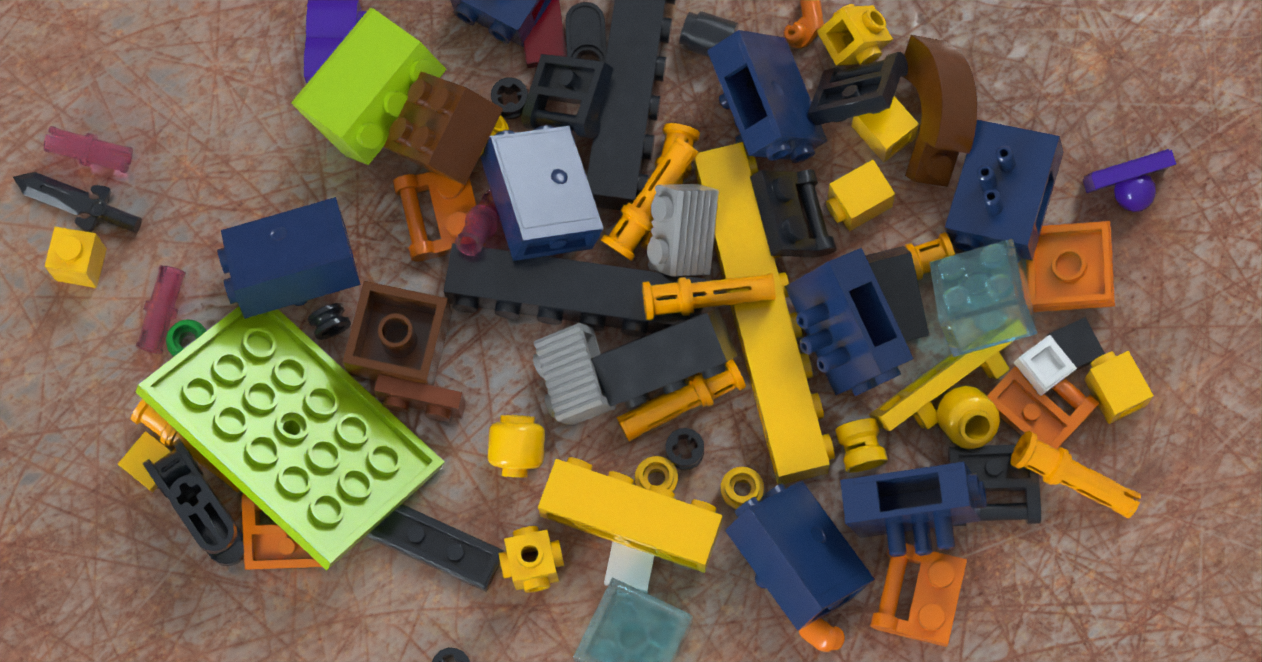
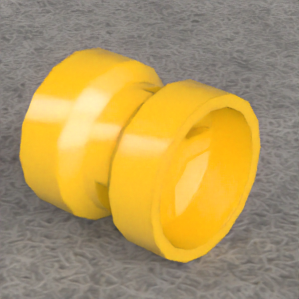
M859 419L843 424L835 429L838 443L844 446L846 454L843 462L847 473L871 470L888 462L885 448L880 446L877 437L880 429L877 419Z

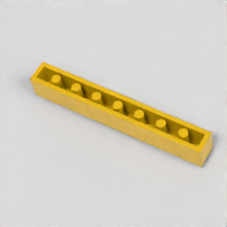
M743 142L699 152L694 158V171L697 183L719 190L714 247L723 279L767 275L768 273H772L774 277L776 294L774 301L764 300L730 305L777 485L828 474L829 460L835 459L834 448L830 435H822L818 419L824 418L822 403L819 394H811L807 378L813 377V372L808 354H800L796 338L802 337L801 327L796 321L797 313H789L785 298H788L789 295L784 286L789 284L785 272L778 273L775 258L780 256H771L750 179V176L758 172L755 157L746 155ZM750 289L729 290L726 293L750 291Z

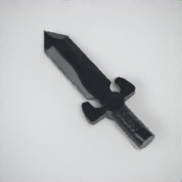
M37 172L13 177L23 195L77 216L82 213L91 215L88 218L76 217L75 219L76 225L86 232L91 233L97 222H108L134 233H137L140 229L141 217L107 205L112 193L109 187L93 185L90 190L93 194L99 196V199L92 200L89 197V192Z

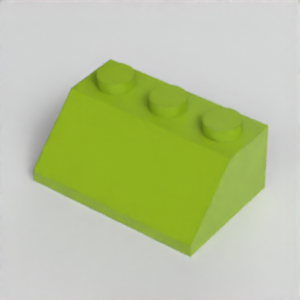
M369 8L291 104L345 157L369 165L384 147L389 136V129L398 118L408 98V91L417 80L420 72L422 71L440 78L447 69L419 40L375 9Z

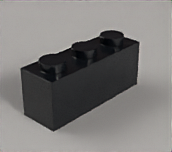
M717 307L591 358V361L610 407L624 402L626 408L629 409L651 400L648 392L662 387L664 393L668 394L688 386L687 377L699 372L702 373L704 379L727 371L728 368L725 362L738 355L720 310Z

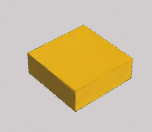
M145 431L119 461L118 465L153 493L158 486L147 472L143 463L148 459L155 463L171 451Z

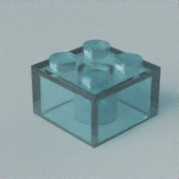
M1013 239L930 262L939 324L953 357L1038 334L1026 272Z
M612 577L573 656L574 662H675L693 625V615Z

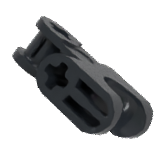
M177 439L173 442L176 449L155 463L150 459L146 460L143 465L164 496L170 500L173 508L198 545L209 554L215 563L221 566H233L239 563L244 558L243 533L204 478L203 471L183 442Z

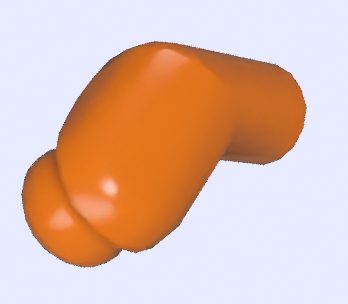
M800 0L802 17L797 22H794L792 26L788 24L784 29V37L791 47H807L818 36L817 30L824 25L821 0Z
M822 618L798 631L805 641L823 652L839 650L845 641L843 630L838 626L833 627Z

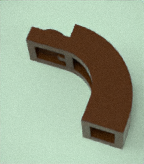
M910 35L904 54L908 63V73L903 78L912 83L918 91L921 101L922 118L920 131L905 176L913 182L948 187L959 152L970 154L977 123L975 81L967 60L953 45L944 40Z

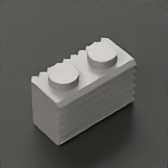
M700 184L657 185L655 187L656 194L651 204V214L654 219L651 222L653 225L651 229L653 236L650 238L647 246L649 269L669 276L710 275L719 190Z
M578 323L534 341L537 353L533 356L534 366L540 377L546 381L545 385L548 388V394L545 395V404L549 414L557 422L576 425L579 422H584L586 419H592L594 416H599L602 413L616 409V405L610 407L591 361V358L601 354L592 327Z

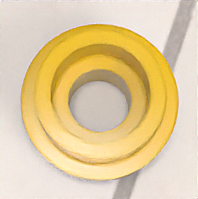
M652 456L646 458L638 465L635 471L636 486L649 490L652 484L648 481V477L654 472H660L664 475L665 480L658 486L674 492L678 483V473L670 460L661 456Z
M749 467L733 468L722 479V498L733 509H737L753 497H756L759 502L763 497V480L755 470ZM738 483H746L751 491L746 496H739L735 493L734 487Z

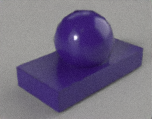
M1167 149L1092 172L1084 176L1082 180L1086 193L1115 185L1114 194L1118 204L1125 210L1140 212L1149 208L1156 195V185L1149 174L1168 169L1176 165L1172 150L1169 151Z

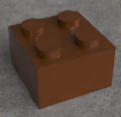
M421 71L417 80L408 91V98L398 118L389 129V136L384 148L421 168L466 185L503 108L467 87Z
M364 281L343 358V364L348 374L377 381L378 374L434 386L452 315L448 298Z

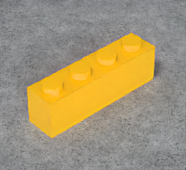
M568 457L567 462L555 459L538 505L540 517L703 573L706 572L722 526L723 515L716 513L717 508L715 506L695 499L691 501V504L674 499L675 493L663 487L651 485L650 489L647 490L633 485L634 480L618 472L610 471L608 476L591 471L593 467L591 464L577 458Z

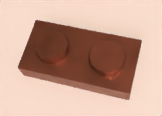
M378 374L374 389L378 400L382 401L383 407L397 412H408L409 407L424 410L425 416L439 421H450L451 416L462 419L466 404L463 392Z

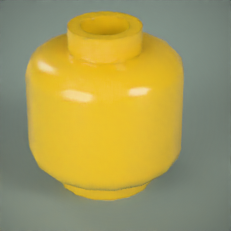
M970 386L957 387L946 393L939 402L937 409L938 424L945 435L959 447L967 449L983 447L998 432L1000 424L999 411L987 395L979 389Z
M500 415V422L492 423L489 427L488 462L494 467L502 468V476L528 477V469L538 468L544 461V428L535 423L534 416Z

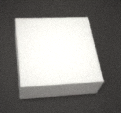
M1051 335L1044 338L1014 362L1040 396L1077 369Z
M612 542L604 585L648 593L655 556Z

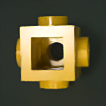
M846 5L837 10L832 18L817 30L836 66L873 63L882 56L881 50L893 40L886 28V21L883 15L875 9L874 5Z
M538 526L523 527L512 532L513 537L504 539L507 551L499 553L504 579L512 577L516 590L524 589L526 593L538 592L550 588V583L559 581L556 567L564 566L559 540L551 542L548 530L539 531ZM534 551L539 553L538 558L534 562H526L522 559V554Z

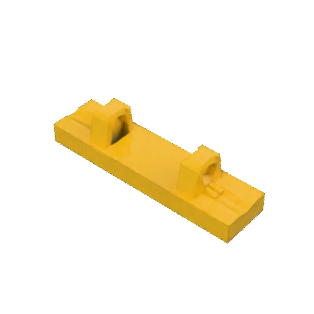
M1004 315L876 408L869 416L877 419L879 429L884 428L887 431L893 430L910 416H913L921 428L930 429L938 423L937 411L931 401L979 366L988 378L998 379L1010 369L999 351L1028 330L1018 316Z

